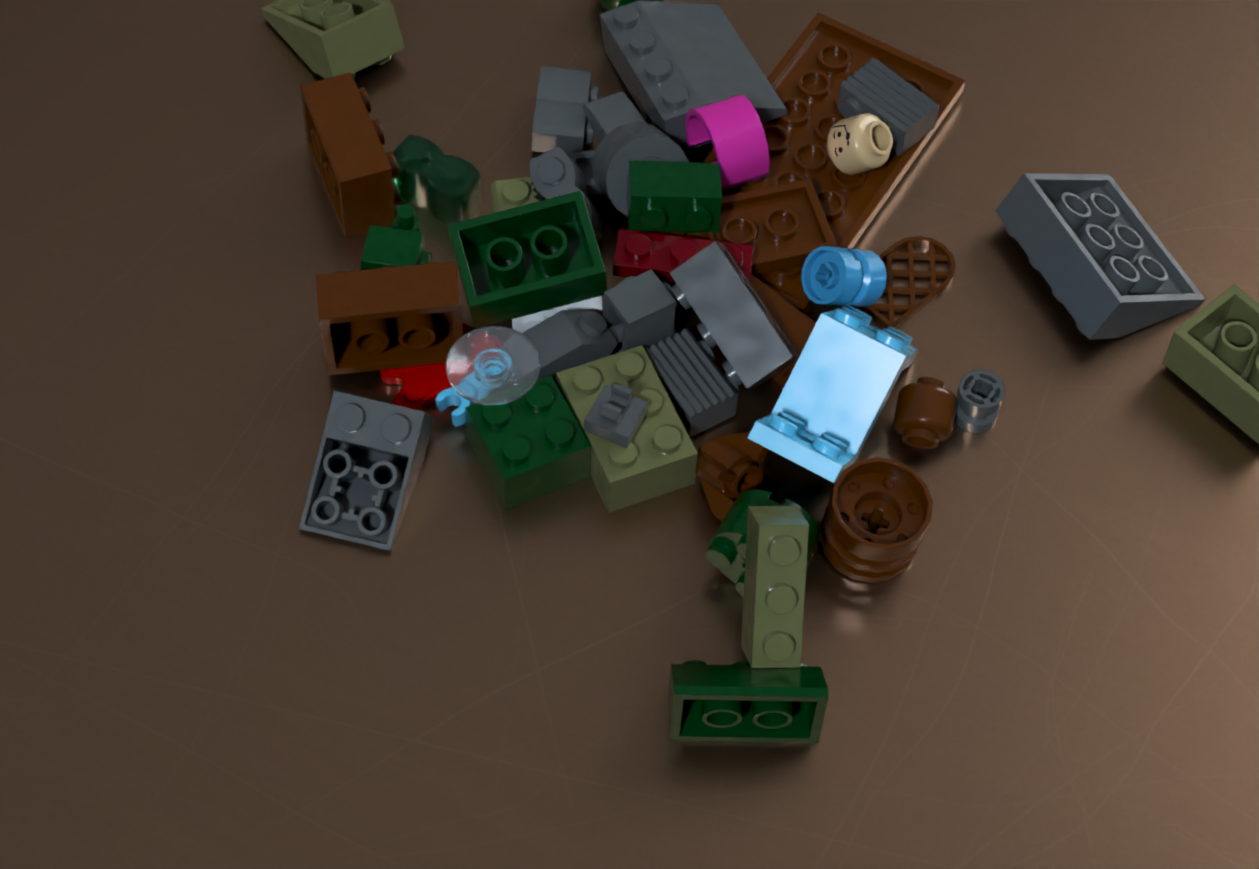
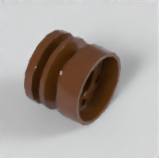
M875 457L859 460L843 470L834 484L829 504L821 521L819 539L825 557L837 571L856 581L878 583L892 580L906 571L914 559L931 521L933 501L927 484L915 470L893 459ZM867 528H868V529H872V530H874V531H876V532H875V533H871V532L867 531Z

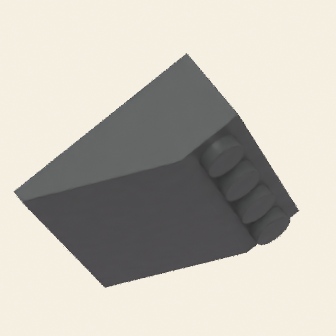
M638 0L600 14L605 52L640 111L645 112L648 124L654 125L668 135L681 147L683 152L712 142L710 140L688 147L685 118L688 110L691 108L722 101L739 94L744 95L752 103L762 124L787 115L785 105L718 4Z
M1024 173L995 210L1004 222L1008 234L1017 240L1028 255L1030 264L1042 274L1052 288L1054 297L1064 304L1074 318L1078 330L1087 336L1089 340L1120 338L1200 306L1205 301L1203 295L1110 174Z

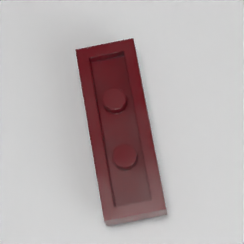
M619 229L613 262V276H638L652 269L661 282L676 283L670 272L715 240ZM716 241L724 244L747 280L750 281L754 245Z

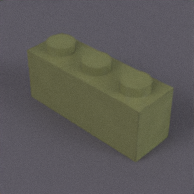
M748 506L741 648L751 668H801L809 524L797 506Z

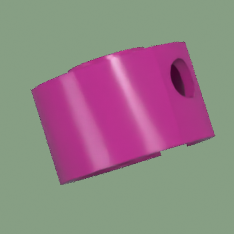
M737 94L722 101L704 104L688 110L685 118L688 147L712 141L717 161L711 163H719L722 192L736 188L738 185L746 182L764 179L767 176L770 159L764 128L752 103L744 95Z

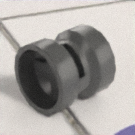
M974 370L966 373L961 378L956 397L957 410L955 422L960 428L971 433H984L995 426L1005 394L1004 384L998 376L985 370Z

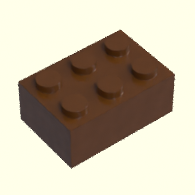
M351 72L300 85L306 141L345 238L367 233L370 225L392 226L395 219V206L401 204L398 188L393 180L399 177L398 167L391 151L385 153L382 145H385V139L379 120L371 121L369 116L371 105L366 89L364 87L357 88Z
M456 261L429 262L400 267L386 266L379 269L349 272L337 271L316 275L319 323L328 375L466 361Z

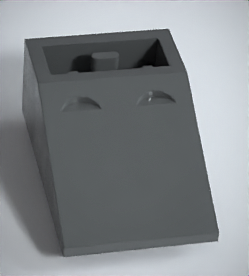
M334 390L299 529L392 551L424 462L434 418L424 411Z

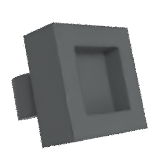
M614 383L612 388L604 385L584 420V431L628 448L647 414L648 402L634 397L633 390Z

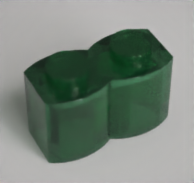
M408 135L392 152L399 173V177L393 180L398 188L400 198L419 207H427L437 219L448 225L471 219L480 210V173L468 161L460 157L444 155L443 151L435 143L414 135Z

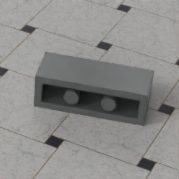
M714 241L670 272V275L676 282L671 287L675 297L686 310L691 307L694 309L702 321L697 325L700 334L711 348L716 345L719 346L727 358V361L722 363L735 385L739 386L743 383L747 389H755L799 358L724 244Z

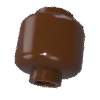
M921 377L917 379V383L905 385L899 391L893 424L895 431L902 436V441L905 444L921 449H933L938 447L940 442H944L951 437L957 410V398L950 390L944 388L945 384L943 381L932 377Z

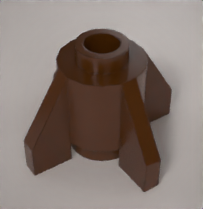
M750 432L712 437L697 450L696 474L700 478L712 515L720 521H723L735 502L734 498H737L742 492L760 489L776 494L780 486L763 475L758 462H763L769 449L748 439Z

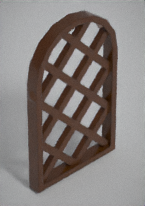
M915 236L896 242L879 255L883 262L886 260L887 287H885L883 293L887 294L888 304H873L866 308H860L884 328L891 326L898 329L942 294L952 283L956 268L953 254L945 245L932 238ZM913 245L929 247V254L913 253ZM907 246V253L897 252ZM892 259H907L908 270H893ZM914 260H929L930 271L914 270ZM935 261H948L950 272L936 271ZM892 276L908 277L909 288L893 287ZM914 277L930 278L931 289L915 288ZM936 278H946V280L937 287ZM893 294H909L910 305H894ZM915 295H927L917 304L915 303ZM878 311H888V319ZM894 312H906L894 321Z

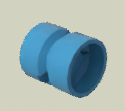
M820 246L812 250L806 257L802 267L801 282L807 297L816 304L849 305L866 308L875 304L882 296L886 287L887 274L885 265L879 255L870 250Z

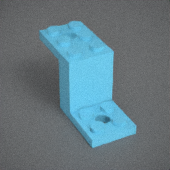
M849 305L847 308L842 307V309L837 308L836 310L821 313L771 414L755 422L748 439L835 483L843 470L856 462L901 371L911 366L919 349L910 345L913 338L891 326L880 330L870 325L872 320L870 315Z

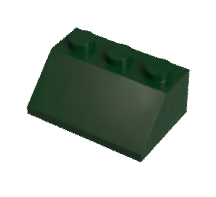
M699 660L686 661L682 664H671L669 679V741L819 743L828 702V686L822 668L807 666L801 663V668H751L748 661H740L732 665H708L706 662Z

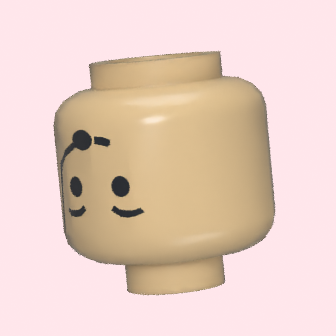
M870 113L839 120L831 127L827 137V152L830 159L841 172L848 175L880 168L887 162L893 146V137L889 127L877 116Z

